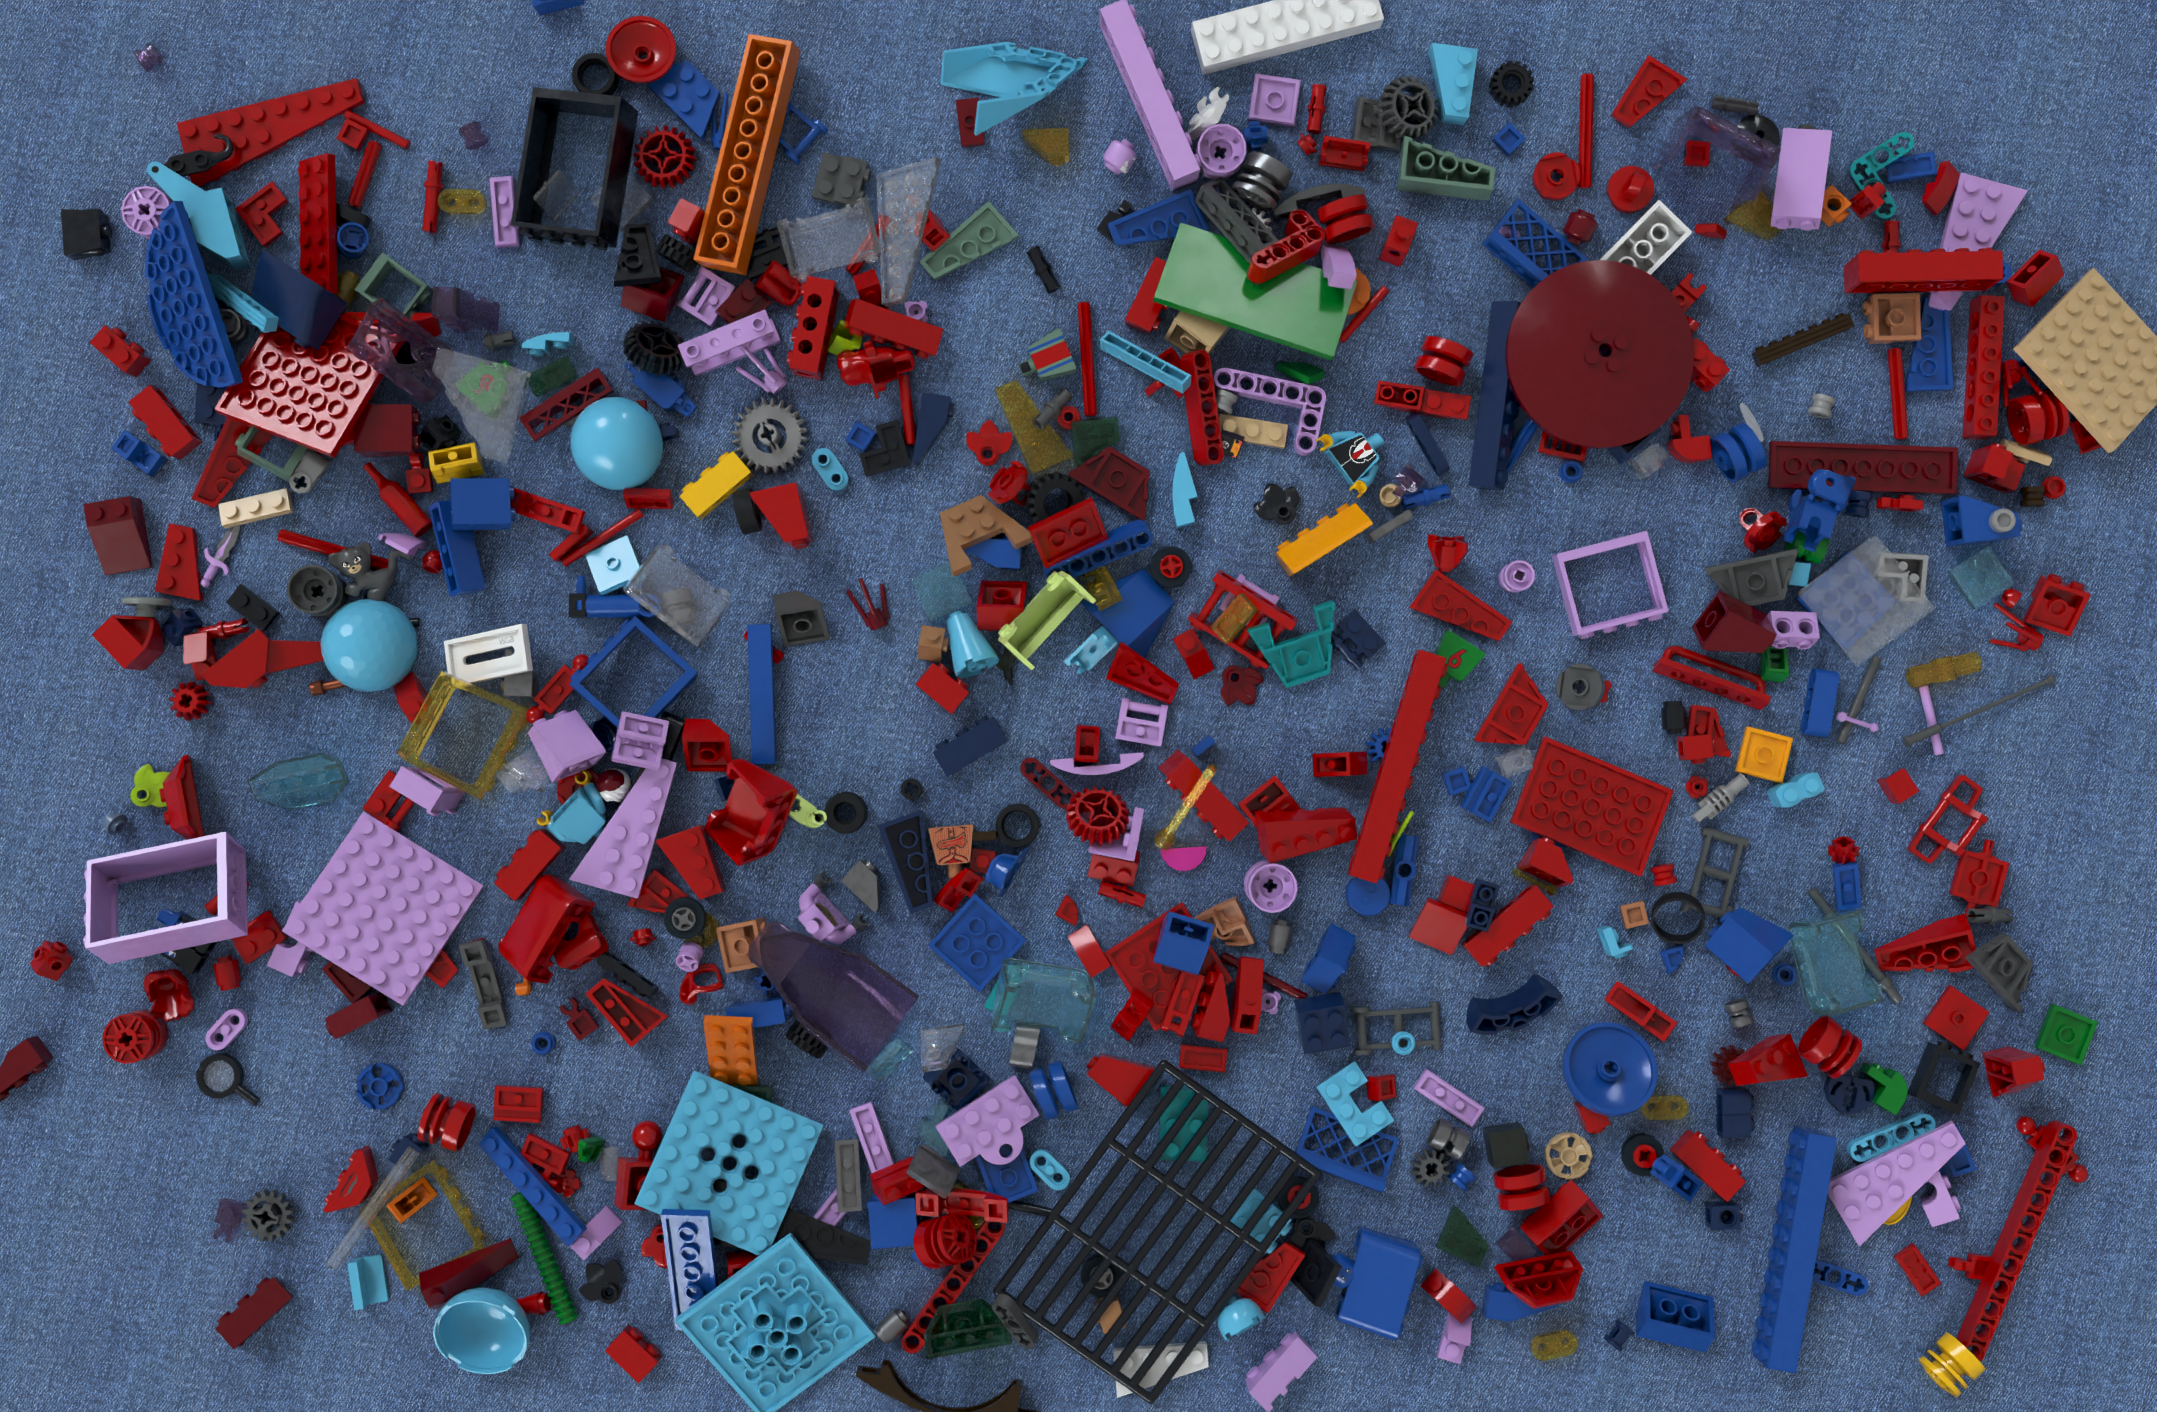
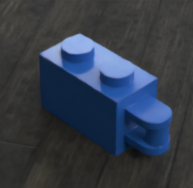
M1664 1154L1653 1162L1650 1174L1689 1202L1693 1200L1704 1184Z

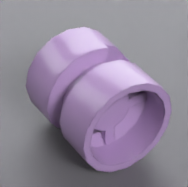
M1514 561L1500 570L1498 576L1499 584L1505 591L1517 593L1532 585L1535 573L1532 566L1526 561Z

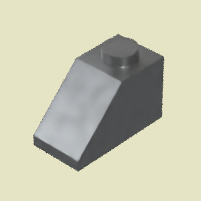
M861 859L844 876L841 882L875 913L880 908L879 874L875 872L878 868L868 859L866 861Z

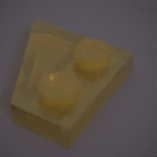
M1761 190L1757 191L1723 219L1726 223L1742 227V230L1748 233H1755L1759 238L1768 242L1784 230L1770 226L1773 205Z

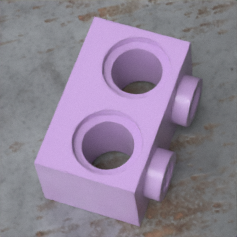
M1770 611L1767 615L1777 634L1771 646H1775L1777 649L1786 647L1808 649L1820 638L1816 612Z

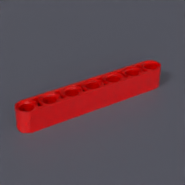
M990 1221L982 1222L976 1231L977 1240H985L988 1246L984 1249L976 1246L975 1253L971 1258L974 1265L971 1268L964 1267L962 1263L950 1267L910 1326L906 1329L902 1339V1347L906 1352L914 1354L921 1350L1003 1235L1006 1223L1000 1222L1002 1226L997 1230H993L989 1227ZM950 1278H957L961 1284L957 1287H952L949 1285L948 1280ZM943 1297L947 1303L944 1306H938L934 1299ZM928 1316L933 1320V1323L924 1325L921 1322V1318ZM914 1335L919 1339V1342L911 1344L908 1342L907 1337Z

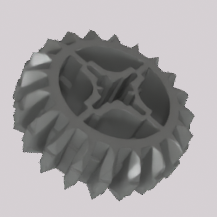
M1414 75L1408 77L1401 76L1398 79L1392 80L1389 85L1384 87V93L1379 97L1382 102L1377 107L1383 111L1379 114V117H1384L1385 121L1382 125L1389 126L1388 133L1395 131V138L1402 136L1404 139V136H1408L1414 140L1419 138V136L1426 135L1428 130L1433 128V122L1438 119L1435 113L1439 110L1434 104L1439 99H1433L1432 95L1435 90H1428L1429 83L1422 84V78L1415 79ZM1401 91L1409 92V93H1411L1413 96H1409V95H1407L1406 93L1403 94ZM1404 120L1413 121L1416 125L1408 124Z

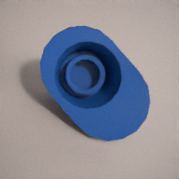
M1029 847L1024 848L1018 856L1001 854L991 861L985 879L1001 890V897L1007 892L1015 873L1029 851Z

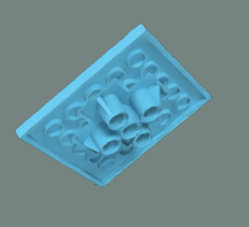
M694 1070L634 1204L661 1215L663 1209L710 1210L713 1237L756 1255H761L773 1244L824 1125ZM741 1134L745 1136L746 1143L744 1146L736 1147L733 1144V1138L736 1135ZM709 1147L715 1151V1156L711 1160H705L702 1157L701 1152L704 1148ZM730 1156L736 1159L737 1164L734 1168L727 1169L724 1167L723 1160L726 1157ZM748 1166H755L758 1169V1174L754 1178H748L745 1175V1169ZM715 1180H725L727 1187L723 1191H717L713 1187Z
M791 1232L675 1318L676 1324L754 1412L777 1411L876 1337L874 1330Z

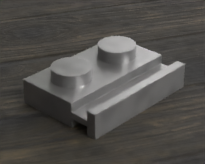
M922 1143L917 1148V1152L906 1174L945 1199L949 1195L961 1168Z

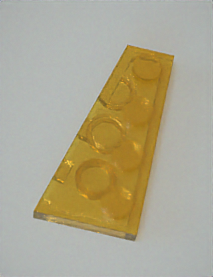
M1017 380L995 388L996 396L1031 475L1074 457L1070 449L1068 450L1057 432L1055 433L1049 424L1043 430H1039L1033 425L1032 419L1040 412Z

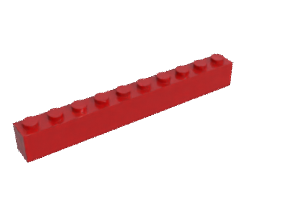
M1420 649L1415 651L1348 867L1347 874L1376 884L1378 879L1381 880L1383 878L1385 866L1382 865L1385 857H1389L1392 849V844L1389 842L1392 834L1395 835L1399 827V821H1396L1399 812L1404 810L1406 799L1403 797L1406 789L1409 790L1412 785L1413 776H1410L1412 768L1417 767L1420 759V754L1417 753L1419 745L1424 744L1427 736V731H1424L1426 723L1430 722L1433 717L1434 709L1431 706L1433 700H1437L1441 690V686H1438L1440 677L1445 676L1448 664L1445 663L1446 657Z

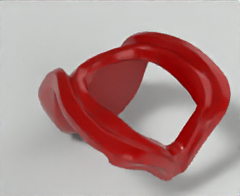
M707 963L699 965L693 972H688L681 983L679 991L682 1003L694 1005L697 1001V993L722 990L724 983L722 982L719 968L715 964ZM716 972L718 983L708 986H697L694 978L700 973Z

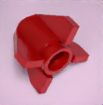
M1428 534L1427 544L1434 560L1433 565L1438 567L1439 571L1452 572V569L1457 568L1468 553L1469 543L1464 542V536L1461 535L1440 537Z

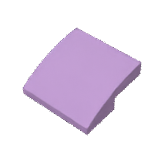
M622 711L611 761L658 771L663 746L666 742L669 721Z

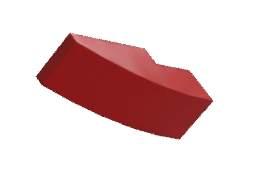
M1619 981L1615 983L1604 999L1664 1043L1678 1024V1022Z

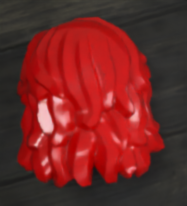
M177 969L156 970L145 976L143 982L144 992H146L149 1001L154 1003L150 1011L154 1018L162 1017L165 1022L169 1023L175 1019L180 1020L181 1016L187 1017L194 1010L195 1005L189 991V981L181 971Z

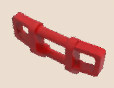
M1957 775L1947 790L1940 796V802L1924 824L1921 823L1918 827V831L1907 846V850L1924 863H1932L1944 849L1962 858L1966 853V847L1977 831L1989 820L1988 817L1973 809L1983 791L1982 787L1965 775ZM1962 781L1973 789V794L1967 804L1952 795ZM1949 805L1973 820L1957 844L1947 840L1933 830V827ZM1923 835L1938 845L1928 857L1916 850V846Z

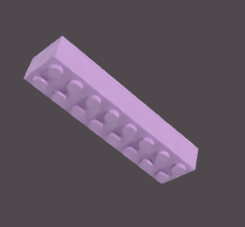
M1120 0L1100 9L1099 25L1172 192H1175L1198 182L1202 164L1198 154H1193L1190 146L1193 144L1189 133H1184L1181 127L1183 120L1180 112H1175L1172 103H1174L1173 96L1169 89L1165 90L1162 83L1165 81L1160 68L1156 69L1153 61L1156 60L1151 47L1147 48L1144 42L1146 35L1141 25L1138 26L1135 18H1137L1136 11L1132 4L1128 5L1127 0Z

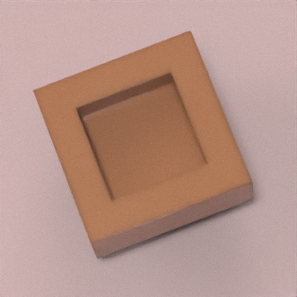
M1640 900L1619 905L1625 929L1649 924L1644 901Z

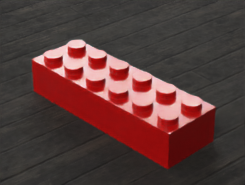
M1941 248L1933 249L1930 252H1922L1921 249H1911L1906 251V253H1898V250L1894 249L1885 250L1883 253L1863 250L1844 265V294L1986 291L2003 279L2002 251H1993V248H1981L1978 251H1969V248H1959L1954 250V252H1945V249Z

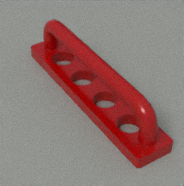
M1670 646L1665 649L1662 657L1653 666L1652 671L1758 710H1762L1770 703L1771 696L1765 694L1766 684L1765 681L1761 680V676L1680 646ZM1673 655L1689 659L1753 682L1757 688L1753 690L1672 661L1671 658Z

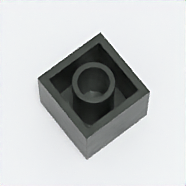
M1518 1122L1482 1127L1487 1160L1494 1168L1529 1163L1527 1135L1524 1132V1127Z

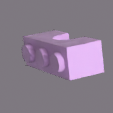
M302 900L296 901L287 922L294 914ZM299 941L295 946L285 942L276 944L267 966L290 977L299 976L308 968V957L314 951Z
M1938 1170L1927 1181L1935 1186L1933 1193L1920 1198L1932 1227L1960 1219L1957 1211L1961 1209L1956 1196L1951 1197L1948 1191L1952 1186L1947 1175H1941L1940 1170Z

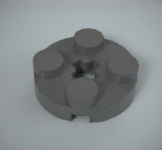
M1579 663L1569 666L1570 668L1566 669L1558 677L1556 684L1558 697L1570 709L1585 711L1596 707L1602 699L1605 690L1602 674L1594 667ZM1580 681H1583L1586 689L1579 694V690L1575 689V685H1579Z

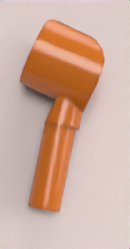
M523 978V983H516V995L530 994L531 984L527 979Z

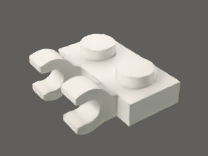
M1216 87L1209 94L1211 104L1209 103L1206 106V96L1197 103L1199 114L1196 113L1189 123L1191 128L1188 132L1193 140L1201 136L1208 127L1218 123L1224 112L1229 95L1226 94L1220 98L1218 96L1219 87Z

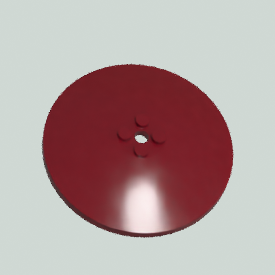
M1592 260L1572 264L1555 271L1539 282L1526 295L1516 310L1508 330L1505 362L1512 391L1521 408L1537 426L1566 443L1585 448L1606 449L1627 445L1642 439L1658 429L1672 416L1683 400L1691 381L1694 365V344L1690 325L1683 309L1672 293L1661 282L1643 270L1628 264L1608 260ZM1600 345L1609 347V357L1600 355Z

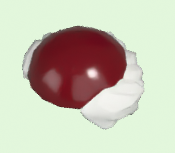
M610 768L598 775L595 785L605 801L622 802L630 791L631 779L625 771Z

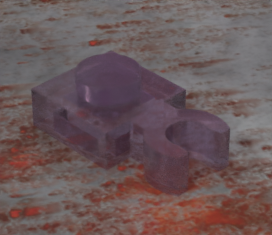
M225 1197L221 1199L214 1221L220 1223V1227L214 1231L213 1239L220 1238L221 1232H225L227 1235L225 1242L229 1243L233 1240V1228L240 1227L244 1216L242 1210L246 1208L247 1204Z

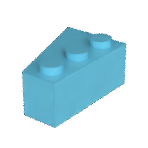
M1431 43L1427 52L1431 62L1436 99H1439L1437 105L1441 123L1464 126L1469 118L1478 49Z

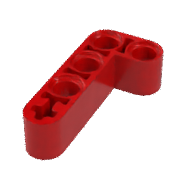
M1293 210L1290 213L1285 228L1286 237L1253 254L1247 271L1248 279L1254 283H1264L1316 256L1325 237V231L1304 210Z

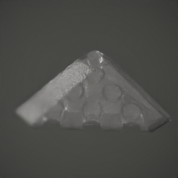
M438 347L432 367L436 378H440L446 388L445 393L453 407H457L462 415V422L471 436L475 437L481 447L479 450L482 456L507 464L531 373L523 369Z

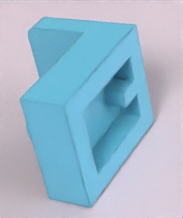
M1605 925L1596 928L1606 955L1614 956L1617 959L1628 955L1627 951L1633 949L1632 944L1629 943L1617 944L1620 942L1619 936L1612 927Z

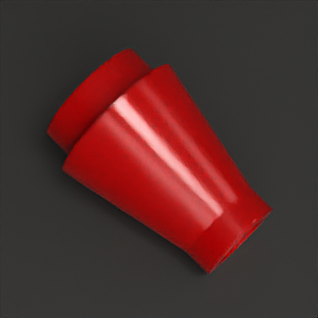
M543 1291L515 1299L527 1314L544 1315L551 1309V1297H548V1293Z

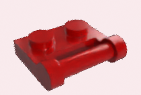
M388 770L362 809L398 832L401 828L400 823L415 802L406 798L393 818L388 816L402 796L401 793L389 787L397 774L392 770Z

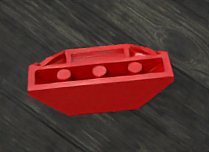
M184 755L164 780L163 788L159 789L161 802H166L168 811L164 812L166 826L170 825L173 831L188 840L205 835L191 757Z
M1572 1251L1497 1264L1494 1267L1509 1291L1517 1299L1533 1309L1572 1301L1583 1272L1582 1266Z

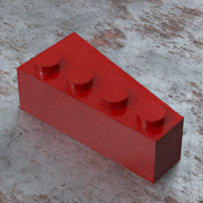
M1344 807L1316 808V810L1306 811L1305 809L1285 812L1283 810H1273V812L1255 811L1260 853L1270 864L1357 839L1355 818Z

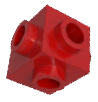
M45 940L42 946L35 950L30 965L35 974L58 981L64 970L66 971L70 967L73 957L68 950V946L59 941L53 943Z

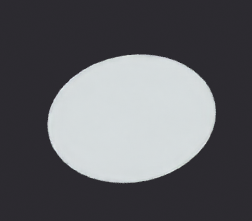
M1740 403L1741 412L1747 425L1754 431L1758 439L1763 442V434L1755 417L1745 404Z

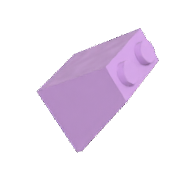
M567 710L561 711L549 720H546V718L539 719L533 723V727L528 732L552 783L594 767L606 753L603 745L576 710L567 712Z

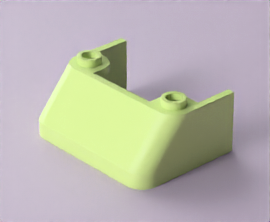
M1063 571L1053 572L1047 578L1045 587L1024 608V612L1016 617L1010 625L1008 623L1005 624L998 632L1000 635L998 641L1030 670H1033L1035 667L1027 659L1083 598L1092 604L1096 601L1078 582Z

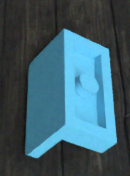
M382 1254L354 1258L347 1263L354 1310L364 1309L369 1304L389 1300Z

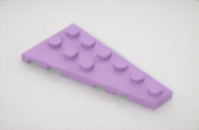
M1953 1121L1945 1123L1830 1179L1828 1195L1858 1246L1862 1245L1966 1144Z

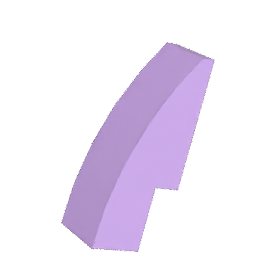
M1322 244L1320 252L1323 276L1328 279V286L1351 289L1357 274L1350 252L1343 246Z

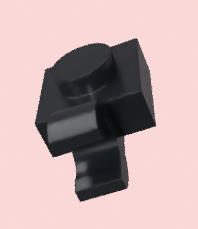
M1124 200L1116 214L1110 210L1097 227V231L1114 243L1107 224L1128 215L1133 205Z

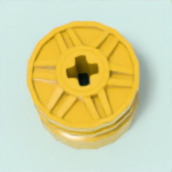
M1946 1332L1935 1342L1942 1353L1938 1355L1928 1349L1926 1353L1933 1362L1931 1363L1924 1356H1921L1918 1361L1923 1366L1926 1374L1940 1388L1957 1398L1961 1392L1954 1384L1957 1383L1963 1389H1967L1968 1385L1962 1376L1965 1374L1972 1380H1976L1986 1369L1962 1343Z

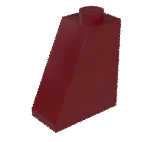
M378 992L326 1017V1029L334 1039H337L393 1011L386 996Z

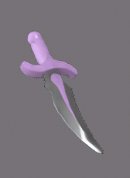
M240 525L228 528L221 541L217 544V552L214 557L210 549H205V558L210 565L203 576L204 579L201 580L203 587L210 585V581L213 580L219 568L223 569L225 575L228 576L230 574L229 566L223 562L229 557V552L237 541Z

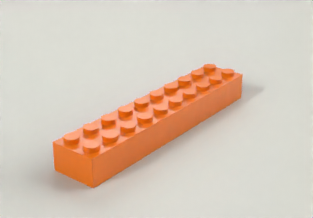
M754 34L748 35L693 259L702 267L741 275L747 274L801 53L792 41Z

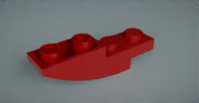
M1378 380L1374 404L1409 413L1417 412L1419 415L1468 420L1472 397L1428 390L1420 386Z

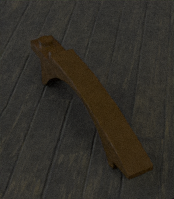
M883 1359L881 1368L859 1365L856 1372V1377L871 1387L923 1412H1041L1018 1408L1022 1382L1020 1379H1014L1004 1391L984 1403L956 1408L934 1404L912 1392L899 1378L890 1360Z

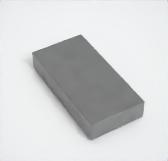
M1408 509L1366 537L1370 543H1373L1412 519L1413 515Z

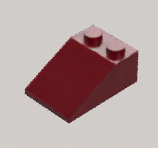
M127 496L83 504L87 528L105 575L153 568L141 499Z

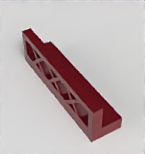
M597 367L519 419L533 441L537 442L579 415L593 402L605 398L614 391L607 382L608 379L605 374ZM601 384L606 388L599 394L590 393V391ZM584 396L582 405L578 407L571 406L573 402ZM565 408L563 417L560 419L551 418ZM545 421L544 429L536 434L533 428Z

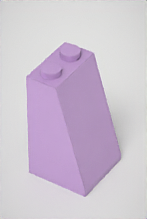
M1783 128L1771 227L1779 229L1800 228L1805 231L1819 230L1832 130Z

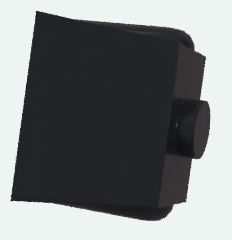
M61 209L65 256L73 260H79L111 253L110 239L112 238V229L109 225V217L102 210Z

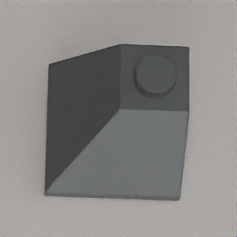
M799 591L774 594L775 616L784 647L830 639L820 601Z

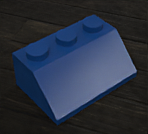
M1645 1281L1636 1313V1336L1706 1352L1715 1339L1713 1297Z

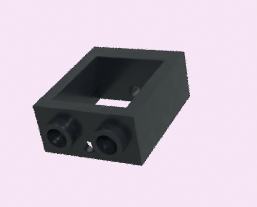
M1938 1041L1937 1045L1928 1042L1907 1094L1960 1115L1981 1063L1972 1060L1974 1055L1960 1050L1959 1053L1951 1051L1952 1046ZM1940 1053L1965 1063L1951 1101L1925 1091Z

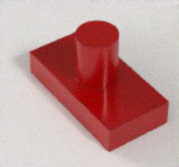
M1876 182L1872 187L1870 185L1866 186L1849 199L1852 203L1850 208L1862 220L1885 202L1881 197L1887 192L1886 188L1879 182Z

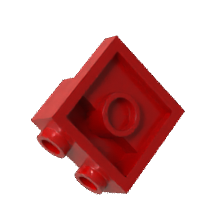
M2049 573L2048 577L2041 575L2031 594L2033 600L2023 620L2027 623L2071 636L2091 594L2084 589V584L2071 580L2070 584L2062 582L2063 578L2052 573Z

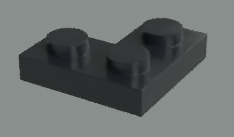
M899 420L876 425L882 448L859 454L865 477L910 466Z

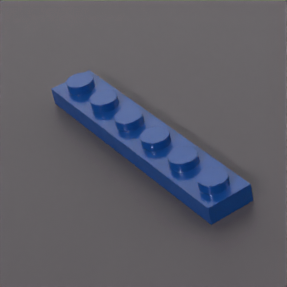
M497 1126L492 1127L479 1142V1146L568 1247L574 1245L586 1231L587 1227Z

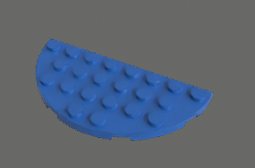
M174 201L161 213L160 218L162 220L158 226L159 230L153 228L146 252L145 278L149 279L150 294L146 296L154 328L164 349H169L175 358L174 364L190 379L204 386H214L217 388L238 385L243 382L241 371L238 368L226 327L222 321L219 306L215 300L211 282L207 276L203 258L200 255L196 237L188 219V213L185 210L183 201Z

